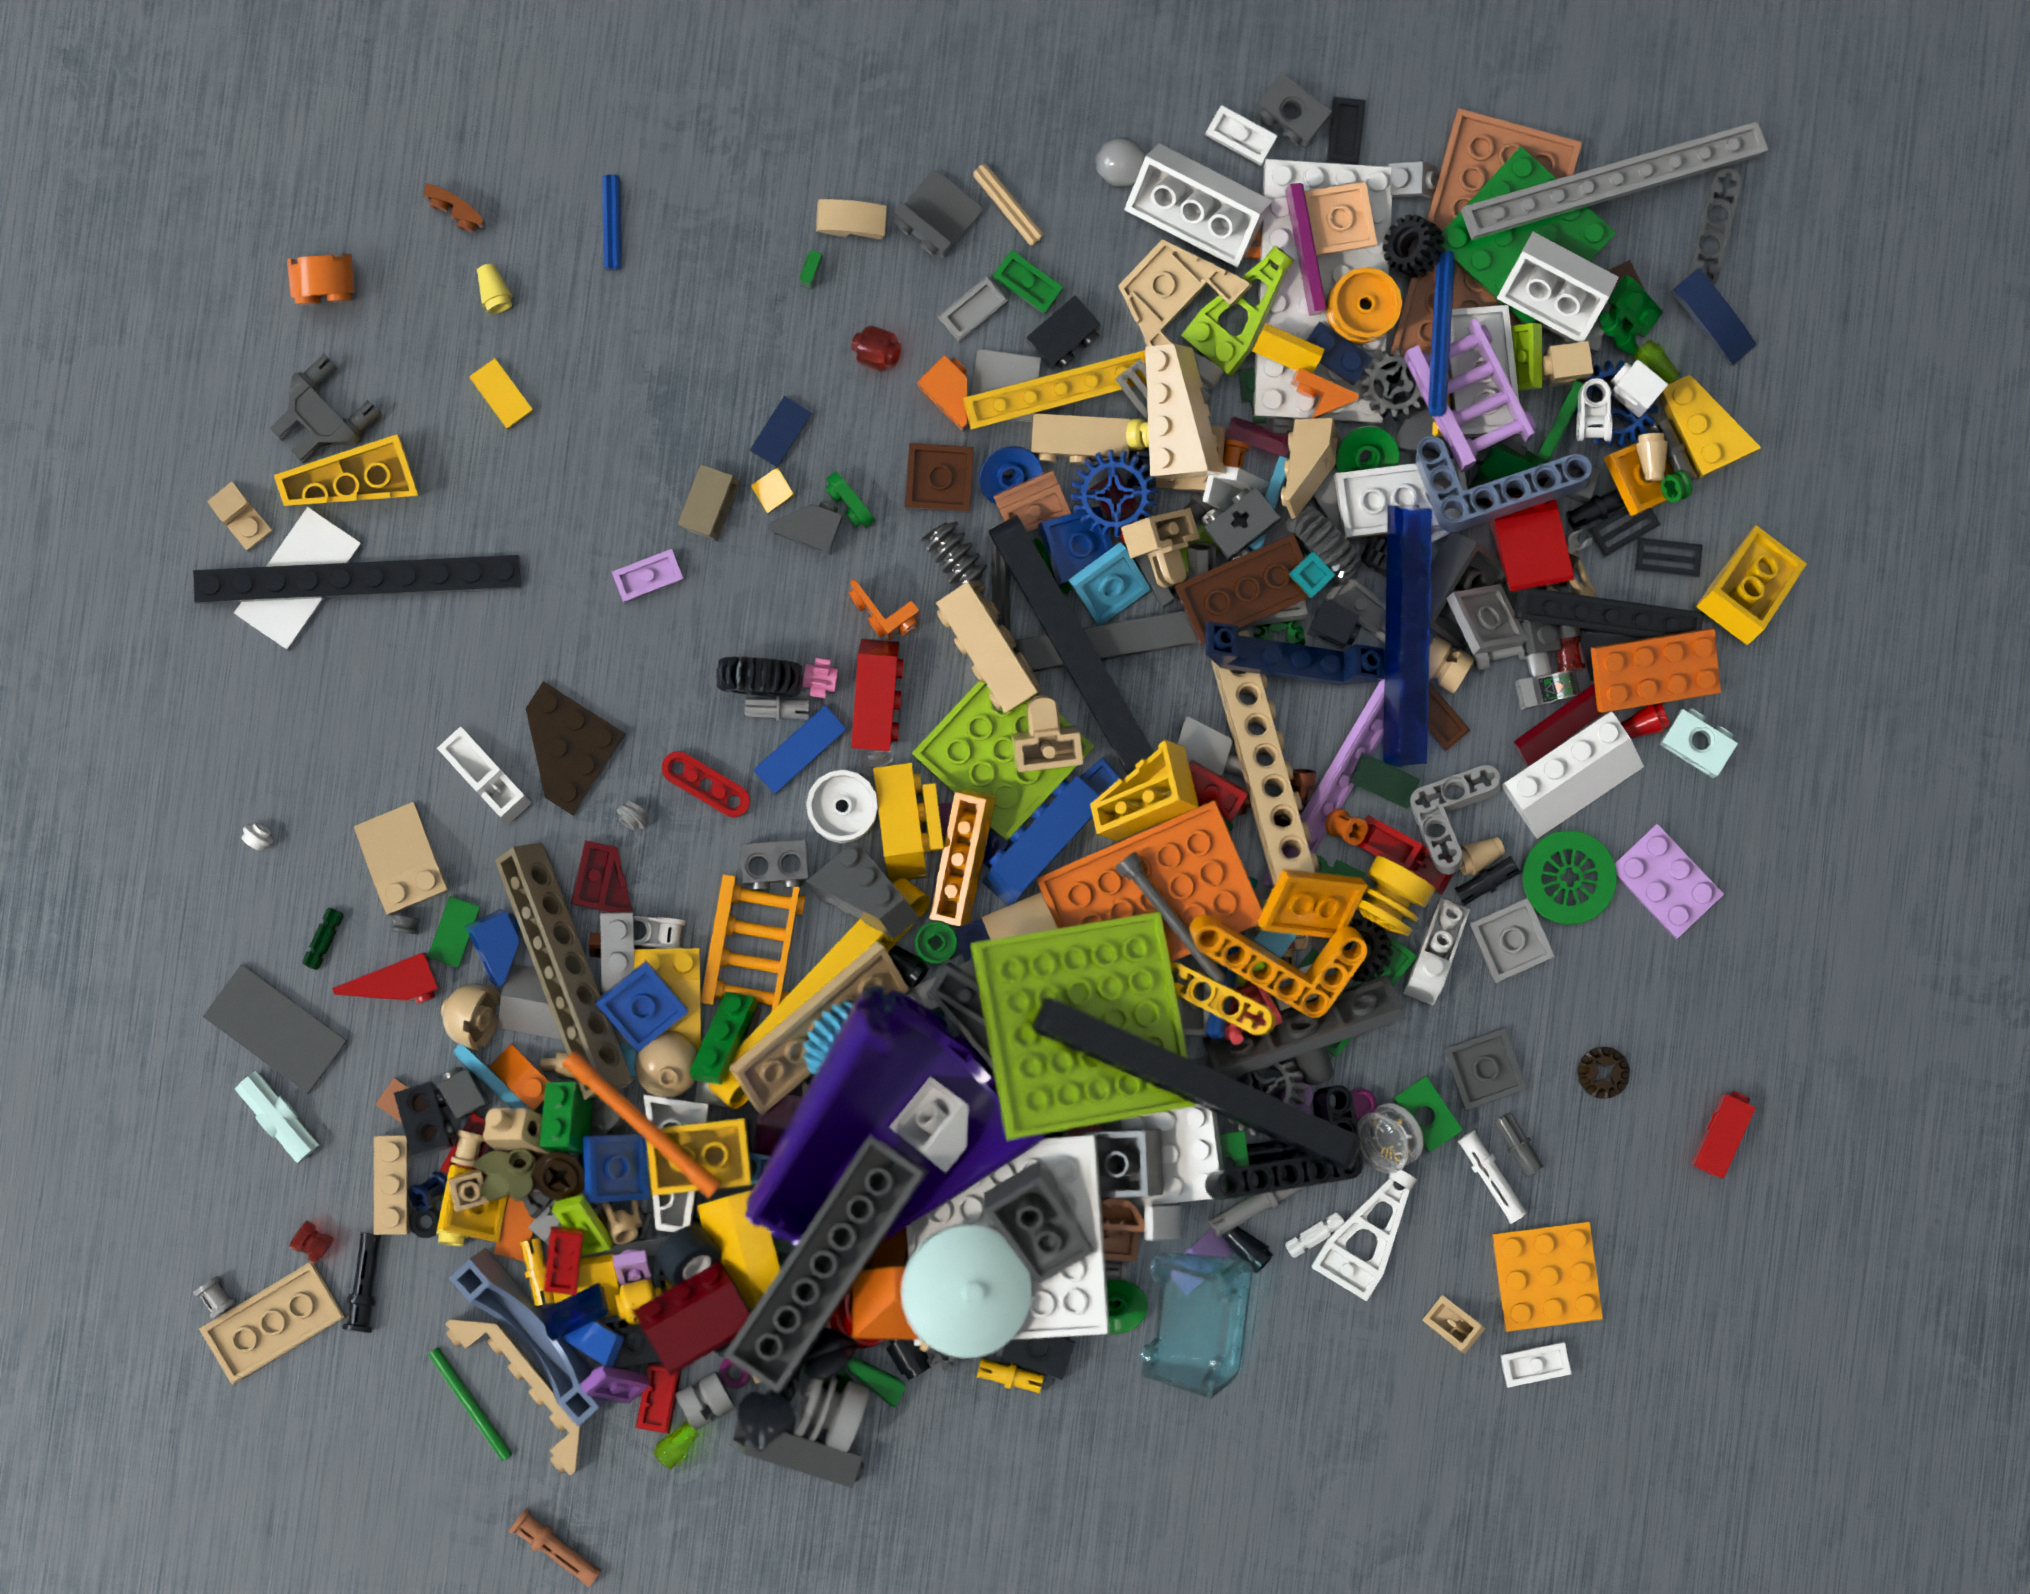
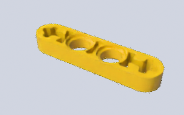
M1170 963L1172 972H1176L1179 969L1178 975L1185 980L1191 981L1188 986L1174 982L1177 996L1252 1034L1266 1035L1275 1028L1276 1015L1269 1007L1222 983L1213 981L1210 977L1185 964ZM1201 982H1206L1211 987V995L1205 1001L1199 1000L1195 992L1196 987ZM1231 996L1237 998L1240 1005L1239 1010L1234 1015H1228L1224 1010V1002ZM1247 1011L1257 1015H1261L1264 1012L1263 1019L1267 1023L1265 1026L1259 1025L1256 1028L1257 1022L1249 1017H1244Z

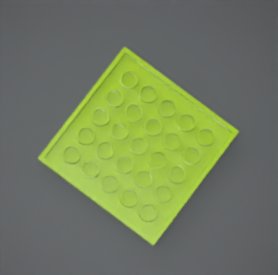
M1161 912L971 944L1007 1140L1197 1106L1192 1102L1041 1036L1031 1029L1043 998H1051L1188 1059Z

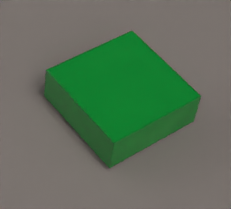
M813 250L809 251L799 278L802 286L812 289L823 260L821 253Z

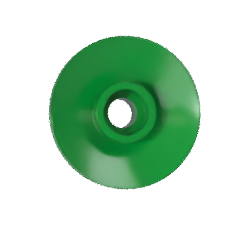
M1364 426L1354 429L1342 439L1337 448L1336 467L1338 473L1398 466L1399 448L1394 438L1387 431L1379 427ZM1364 450H1369V457L1361 460L1360 453Z
M1106 1280L1110 1333L1108 1334H1122L1133 1330L1144 1320L1148 1306L1144 1292L1137 1285L1126 1280Z

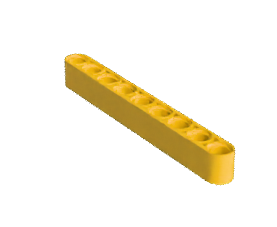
M901 878L897 880L893 885L921 918L929 908L930 897L908 879ZM859 919L738 1047L731 1065L874 943L879 942L889 952L916 922L894 939ZM730 1068L722 1085L709 1083L710 1091L732 1109L742 1107L749 1100Z

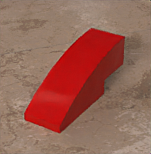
M1367 815L1365 821L1368 825V832L1365 835V839L1356 846L1375 858L1379 855L1402 866L1436 888L1435 892L1442 895L1454 874L1447 875L1437 871L1428 849L1423 844ZM1443 857V859H1445V860L1447 861V863H1451V862H1452V861L1448 860L1447 858Z

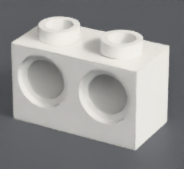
M1637 360L1632 366L1626 363L1611 380V383L1615 386L1611 390V395L1640 418L1668 384L1641 361Z

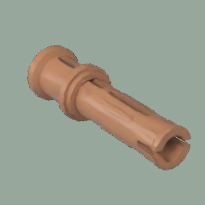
M525 1508L508 1532L511 1534L516 1533L531 1544L530 1549L533 1551L536 1550L538 1552L541 1550L589 1588L601 1570L552 1534V1527L542 1525L529 1515L530 1511Z

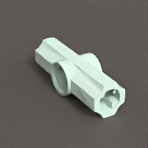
M254 1071L235 1088L236 1092L256 1114L255 1118L272 1138H276L297 1163L307 1158L320 1146L298 1120L299 1116L293 1107L281 1095L278 1096L258 1071Z

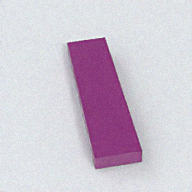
M1302 183L1290 184L1285 189L1308 313L1309 316L1320 315L1327 307L1304 187Z

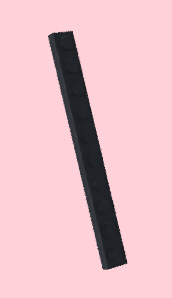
M519 555L193 570L195 604L521 589Z

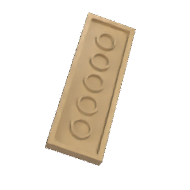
M879 942L874 943L729 1067L755 1110L761 1115H764L811 1074L806 1066L807 1062L802 1056L807 1051L803 1043L810 1039L806 1032L814 1029L815 1024L813 1020L819 1021L822 1018V1011L830 1012L832 1004L840 1006L844 1000L853 1003L867 987L872 985L883 986L884 994L890 993L893 989L903 994L909 990L885 947Z

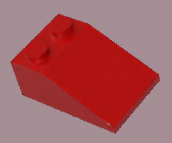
M1523 494L1512 495L1510 497L1516 499L1522 497ZM1555 499L1489 521L1491 534L1510 592L1574 580L1563 526ZM1488 500V508H1490L1492 503Z

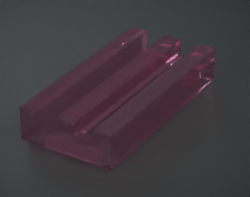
M1235 416L1231 418L1225 436L1283 457L1287 456L1289 451L1287 435L1274 434L1271 429Z

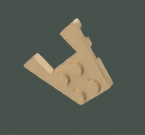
M1162 239L1118 287L1135 322L1138 323L1148 347L1175 344L1164 333V330L1208 284L1231 306H1234L1253 285L1249 281Z

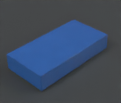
M575 1310L563 1340L604 1366L613 1367L624 1336L584 1311Z

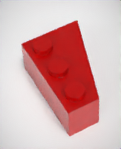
M861 639L851 748L890 751L891 742H898L899 722H893L894 710H900L902 691H896V681L903 678L904 659H898L900 642Z

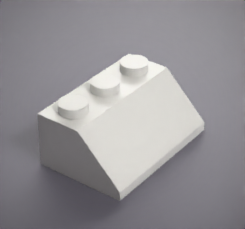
M1532 232L1497 299L1578 342H1584L1608 301L1619 277Z

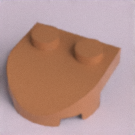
M1101 1198L1105 1260L1136 1262L1140 1232H1144V1219L1133 1203L1124 1198Z

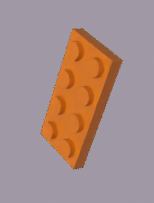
M1707 628L1591 647L1597 712L1604 713L1721 693L1715 629Z

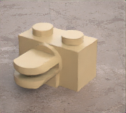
M1191 508L1148 517L1121 527L1130 559L1148 555L1156 583L1159 586L1167 588L1174 584H1179L1186 579L1187 573L1180 549L1188 547L1189 542L1200 539Z
M1039 694L1032 697L1027 704L1029 731L1011 733L1014 763L1018 772L1082 765L1081 738L1077 727H1061L1058 704L1051 696Z

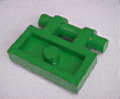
M1624 275L1607 301L1612 308L1609 312H1601L1598 316V321L1601 323V329L1608 336L1615 338L1614 342L1621 351L1634 355L1639 350L1635 338L1636 334L1646 337L1663 311L1634 278Z

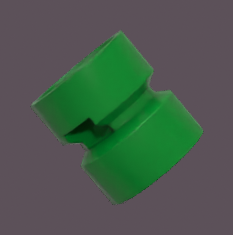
M929 922L918 930L915 937V948L919 957L925 962L932 965H941L948 962L954 956L957 949V938L954 931L947 924Z

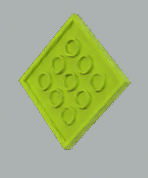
M978 681L912 752V755L954 794L957 791L968 789L996 796L990 827L1007 842L1078 765L1018 772L1014 763L1011 733L1029 731L1027 704L1029 700L1013 711L1005 713L1003 709L998 710L989 697V693L992 691L985 681ZM1059 714L1061 727L1072 726ZM1080 733L1082 757L1084 759L1095 746Z

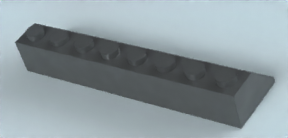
M869 1135L724 1356L775 1392L783 1391L929 1170L903 1152Z

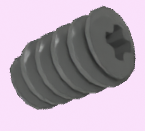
M945 522L927 533L920 540L921 542L931 540L926 548L927 551L934 552L938 550L934 561L936 563L946 561L941 571L943 574L953 572L948 582L950 584L960 582V585L957 587L959 588L968 581L979 580L983 576L982 573L987 568V565L976 566L974 563L980 557L979 553L972 555L967 553L973 544L971 542L966 544L960 543L965 536L964 532L953 533L958 522Z

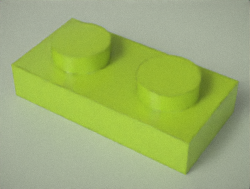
M1528 323L1511 326L1518 392L1542 389V324Z
M584 1195L554 1202L552 1211L564 1228L584 1230L582 1256L611 1250L613 1239Z

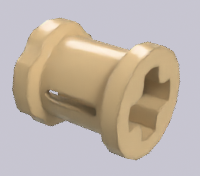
M458 1130L459 1141L456 1154L451 1157L450 1162L475 1167L474 1163L478 1159L481 1142L484 1141L483 1135Z

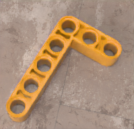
M1200 915L1190 925L1191 937L1196 947L1202 953L1312 1018L1323 1016L1329 1010L1367 955V946L1360 933L1353 927H1342L1333 934L1309 970L1304 973L1212 916ZM1214 930L1209 938H1200L1204 931ZM1350 941H1356V945L1352 949L1343 950L1345 944ZM1240 946L1236 954H1226L1230 947ZM1257 963H1267L1262 970H1253L1254 966ZM1338 968L1334 975L1324 976L1328 969ZM1293 978L1288 986H1279L1283 979ZM1319 994L1314 1002H1305L1310 995Z

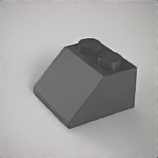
M1161 1129L1085 1132V1136L1096 1135L1101 1198L1163 1195Z

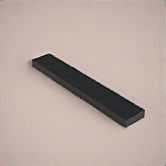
M1535 588L1518 590L1514 619L1650 638L1701 630L1704 612Z

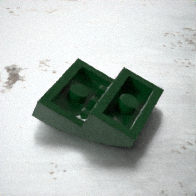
M1498 442L1490 449L1468 489L1548 463V461L1528 450L1525 455H1522L1503 443ZM1540 478L1537 480V483L1543 488L1548 478ZM1510 488L1506 491L1508 496L1522 494L1517 488ZM1480 498L1476 500L1488 506V499Z

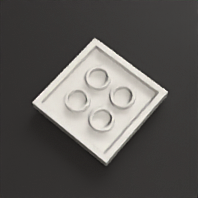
M1197 1105L1121 1119L1122 1130L1161 1129L1163 1195L1130 1197L1131 1203L1135 1207L1213 1199L1206 1192V1178L1211 1172L1224 1169L1216 1113ZM1223 1177L1221 1186L1226 1192L1225 1177Z

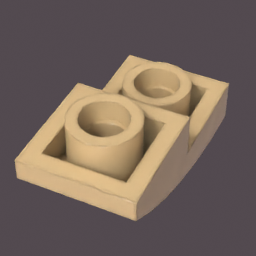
M820 199L817 204L815 232L841 237L853 234L880 240L885 236L887 205L852 200Z
M474 1169L448 1179L456 1212L488 1203L490 1199L482 1197V1188L488 1175L478 1169Z

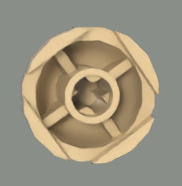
M474 983L460 986L449 998L444 1000L441 1007L446 1034L457 1044L475 1051L479 1050L477 1046L485 1047L488 1045L498 1027L499 1016H494L496 1005L500 1006V992L496 988Z
M664 1031L642 1050L635 1053L634 1067L640 1085L648 1093L657 1097L674 1098L683 1095L692 1088L696 1081L689 1074L698 1053L696 1046L686 1038H683L682 1034L678 1032Z

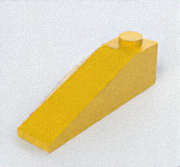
M751 1190L697 1205V1210L702 1228L721 1250V1264L753 1312L781 1268L772 1233L761 1225L759 1227L753 1225L745 1216L747 1211L746 1203L752 1192Z

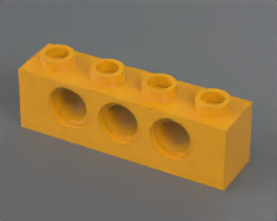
M968 789L955 792L929 919L956 926H962L971 922L996 796Z

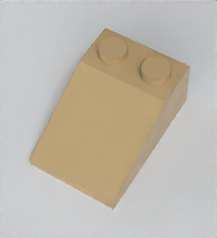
M415 802L354 826L386 915H396L451 892Z

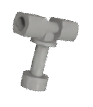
M1518 619L1521 626L1522 623L1527 622V620ZM1526 643L1518 647L1474 655L1471 651L1472 656L1475 658L1473 663L1476 671L1489 669L1490 661L1518 655L1520 660H1527L1531 677L1552 673L1547 652L1528 655Z

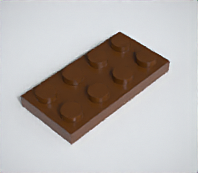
M1294 534L1174 586L1199 645L1206 644V623L1208 621L1236 625L1240 629L1310 598L1288 575L1304 559Z

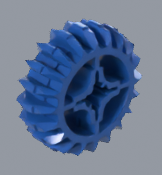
M1610 360L1606 361L1604 364L1605 372H1603L1598 364L1594 365L1593 373L1595 377L1591 375L1585 382L1595 378L1602 380L1613 379L1625 365L1624 361L1620 360L1617 363L1616 370H1613ZM1589 386L1586 392L1587 398L1590 400V394L1593 389L1598 394L1596 397L1601 401L1603 395L1600 388ZM1622 403L1619 405L1622 407V410L1619 408L1611 410L1612 417L1618 418L1622 422L1626 421L1630 426L1623 429H1612L1611 441L1605 442L1606 447L1610 448L1613 445L1614 438H1617L1619 447H1624L1626 445L1625 436H1627L1632 444L1636 443L1638 438L1635 431L1640 435L1647 434L1648 430L1643 423L1649 426L1654 425V418L1647 414H1656L1659 411V407L1651 405L1640 418H1636ZM1578 406L1576 407L1573 414L1578 413ZM1594 438L1593 442L1598 444L1602 438Z
M1109 449V460H1103L1101 452L1096 453L1098 464L1094 465L1090 459L1084 461L1090 469L1087 473L1083 469H1077L1076 473L1084 479L1082 482L1072 481L1071 485L1075 488H1080L1081 491L1080 493H1072L1071 499H1081L1082 503L1074 506L1073 510L1074 512L1086 511V514L1080 518L1081 523L1087 522L1090 518L1094 520L1090 526L1092 532L1100 524L1103 525L1102 536L1106 537L1109 527H1113L1115 537H1120V527L1129 525L1134 521H1140L1139 516L1141 514L1147 518L1152 517V512L1145 509L1146 505L1157 506V500L1148 498V494L1158 493V487L1147 486V483L1153 482L1156 478L1150 477V475L1143 476V473L1149 468L1147 463L1143 464L1139 469L1135 466L1139 456L1134 455L1129 463L1125 461L1127 451L1122 450L1120 459H1114V450ZM1117 467L1132 472L1141 486L1133 487L1121 484L1118 479ZM1108 468L1107 484L1099 489L1087 490L1093 476L1100 470ZM1112 477H1115V485H1117L1118 490H1123L1124 492L1131 491V493H1124L1123 497L1119 496L1120 500L1117 501V510H1114V503L1110 496L1097 495L1104 494L1106 489L1110 490L1109 486L1112 485ZM1141 496V501L1136 510L1129 516L1121 519V504L1123 501ZM1088 500H1100L1108 503L1111 509V519L1098 515L1091 508Z

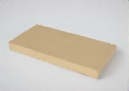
M311 1261L202 1326L199 1330L230 1383L233 1385L346 1316L316 1265Z

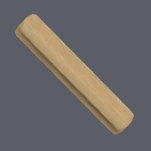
M987 164L979 166L973 172L977 182L1027 243L1031 246L1038 243L1043 238V232Z

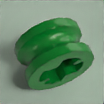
M1683 471L1664 476V480H1661L1662 494L1669 502L1676 503L1681 499L1690 497L1692 494V481Z

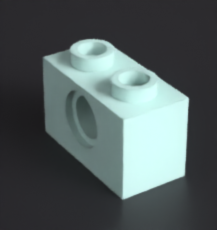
M1689 708L1687 712L1682 709L1675 716L1671 726H1669L1660 740L1659 745L1708 776L1715 778L1723 769L1738 743L1732 740L1734 735L1725 728L1717 725L1714 729L1704 722L1706 717L1698 711ZM1700 732L1707 737L1708 744L1704 750H1699L1692 744L1694 733Z

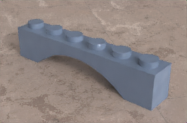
M486 1247L470 1258L449 1278L471 1304L483 1309L499 1320L526 1346L545 1373L556 1402L577 1426H580L608 1401L607 1399L584 1395L580 1384L591 1375L592 1368L571 1344L563 1340L564 1336L537 1306H534V1302Z

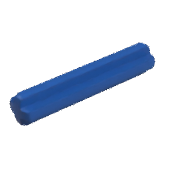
M604 175L602 177L604 268L606 270H619L622 267L620 178L618 175Z

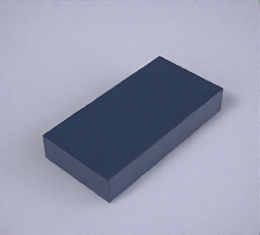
M784 396L750 448V451L774 467H779L812 413Z

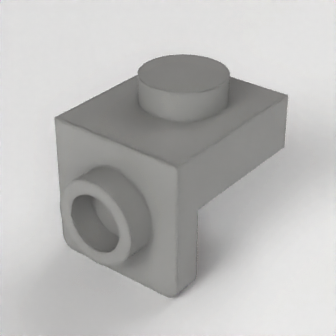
M1423 161L1388 164V167H1392L1390 177V195H1392V198L1423 196L1433 199L1439 178L1435 166Z

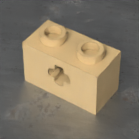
M1589 341L1550 346L1543 355L1542 380L1547 379L1548 387L1570 385L1575 380L1584 383L1593 374Z

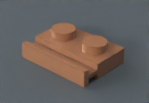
M1052 469L993 495L1003 521L1017 515L1027 532L1037 529L1038 524L1043 521L1071 514Z

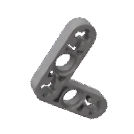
M1478 766L1422 786L1411 794L1412 813L1437 871L1442 874H1454L1462 867L1463 863L1461 848L1446 813L1496 795L1500 790L1501 780L1498 770L1493 766ZM1486 776L1488 780H1491V785L1486 787L1484 783H1481V778ZM1468 781L1472 782V787L1474 786L1473 793H1470ZM1452 786H1460L1465 790L1464 795L1458 799H1452L1446 793ZM1438 792H1441L1442 801L1444 802L1440 804L1439 798H1437ZM1426 798L1430 802V807L1424 808L1423 805H1420V800ZM1433 824H1441L1446 829L1445 833L1440 837L1430 836L1427 830ZM1445 844L1448 854L1453 856V862L1447 863L1443 859L1441 846Z

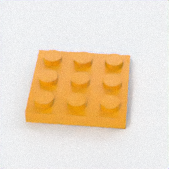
M1590 1222L1492 1234L1505 1332L1603 1319Z

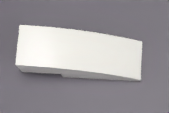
M461 726L437 747L462 777L508 825L532 803Z
M1182 1205L1144 1206V1239L1166 1240L1182 1238Z

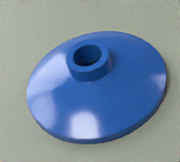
M1018 446L1001 448L992 453L983 463L979 473L980 488L984 496L990 502L996 504L993 498L994 494L1042 474V466L1038 458L1026 448ZM1013 469L1010 475H1003L1006 470Z

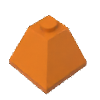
M887 1267L865 1270L861 1273L851 1290L853 1339H918V1336L914 1333L906 1319L902 1305L901 1284L906 1267Z

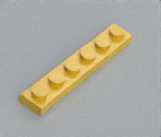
M1145 350L965 397L963 402L970 428L975 429L1122 390L1115 379L1139 359L1146 365ZM1140 370L1135 372L1143 384L1147 383L1145 376ZM1130 377L1125 380L1129 387L1136 386Z

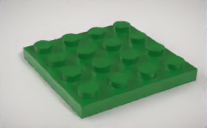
M1520 146L1467 205L1543 184L1557 178ZM1584 207L1471 240L1460 211L1442 231L1443 233L1440 234L1445 239V242L1440 245L1444 247V251H1452L1455 263L1501 305H1508L1498 300L1497 297L1532 232L1588 261H1591L1616 232L1589 207ZM1508 305L1509 312L1522 324L1534 323L1536 319Z

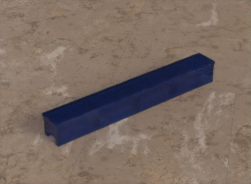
M1390 504L1387 510L1383 762L1396 767H1403V765L1427 764L1432 508H1419V505L1396 506Z

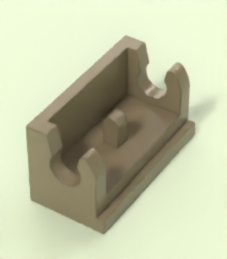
M700 464L677 525L686 528V530L718 542L740 481L733 475Z

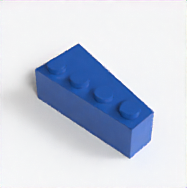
M1077 775L1070 783L1064 779L1053 791L1052 794L1056 798L1048 806L1043 802L1031 815L1035 821L1028 829L1022 825L1010 838L1014 844L1007 851L1001 848L989 861L993 867L984 877L982 883L1007 906L1014 904L1023 891L1030 887L1044 871L1045 867L1066 847V844L1093 817L1090 804L1099 795Z

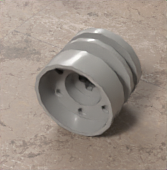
M836 1375L828 1379L825 1387H822L824 1379L811 1378L804 1386L796 1407L793 1434L802 1437L808 1424H811L809 1440L814 1441L821 1430L825 1429L827 1430L826 1446L846 1453L860 1425L868 1400L869 1387L849 1380L841 1393L835 1391L837 1385Z

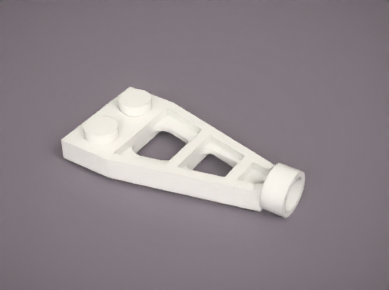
M1394 1167L1389 1175V1179L1326 1240L1310 1267L1367 1302L1384 1274L1409 1192L1417 1179L1400 1168ZM1394 1181L1404 1186V1189L1396 1190L1393 1185ZM1381 1201L1390 1204L1393 1208L1392 1216L1385 1229H1379L1367 1220L1368 1214ZM1360 1229L1370 1230L1377 1237L1374 1255L1368 1261L1359 1259L1346 1249L1348 1239Z

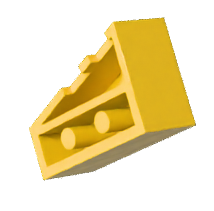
M1164 740L1158 745L1159 749L1147 760L1142 759L1135 765L1136 769L1126 778L1117 780L1095 799L1090 806L1097 834L1119 841L1198 808L1199 805L1185 747Z

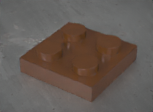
M909 443L905 509L970 513L974 447Z

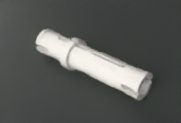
M1473 1130L1457 1142L1472 1162V1170L1474 1173H1479L1511 1224L1528 1212L1494 1162L1496 1160L1494 1154L1488 1153L1476 1134L1477 1132Z

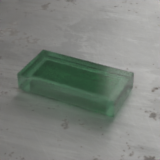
M1361 753L1349 782L1408 809L1411 794L1417 789L1421 779L1366 753Z

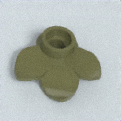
M514 1149L509 1154L495 1150L481 1156L474 1165L478 1170L488 1175L482 1188V1197L498 1200L510 1194L516 1202L526 1198L533 1188L531 1176L536 1164L535 1157L525 1149ZM519 1164L525 1165L523 1168H515Z

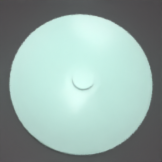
M954 1225L935 1232L925 1239L913 1252L906 1265L901 1284L903 1310L914 1333L932 1349L954 1357H980L1000 1349L1021 1328L1030 1307L1031 1279L1029 1271L1002 1234L982 1226Z

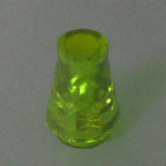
M1651 339L1645 342L1632 357L1635 361H1641L1667 384L1674 382L1680 375V372L1675 368L1659 343L1655 344Z
M685 1421L679 1428L655 1444L656 1448L653 1450L652 1455L671 1471L675 1465L679 1467L694 1440L699 1436V1433Z

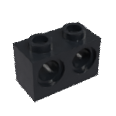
M433 1082L394 1093L411 1156L418 1158L453 1147L451 1139L456 1138L451 1119L445 1120L442 1109L447 1106V1102L440 1089H437ZM421 1095L429 1096V1108L423 1112H417L414 1108L416 1098ZM430 1126H436L439 1130L438 1139L433 1143H425L423 1139L425 1129Z

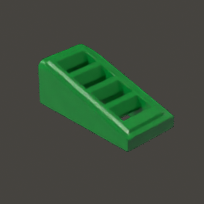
M853 1357L846 1367L887 1404L896 1407L906 1388L905 1383L898 1377Z

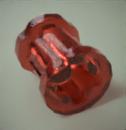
M1581 636L1559 639L1561 649L1557 650L1559 667L1556 668L1557 673L1586 669L1585 663L1581 661L1579 650Z

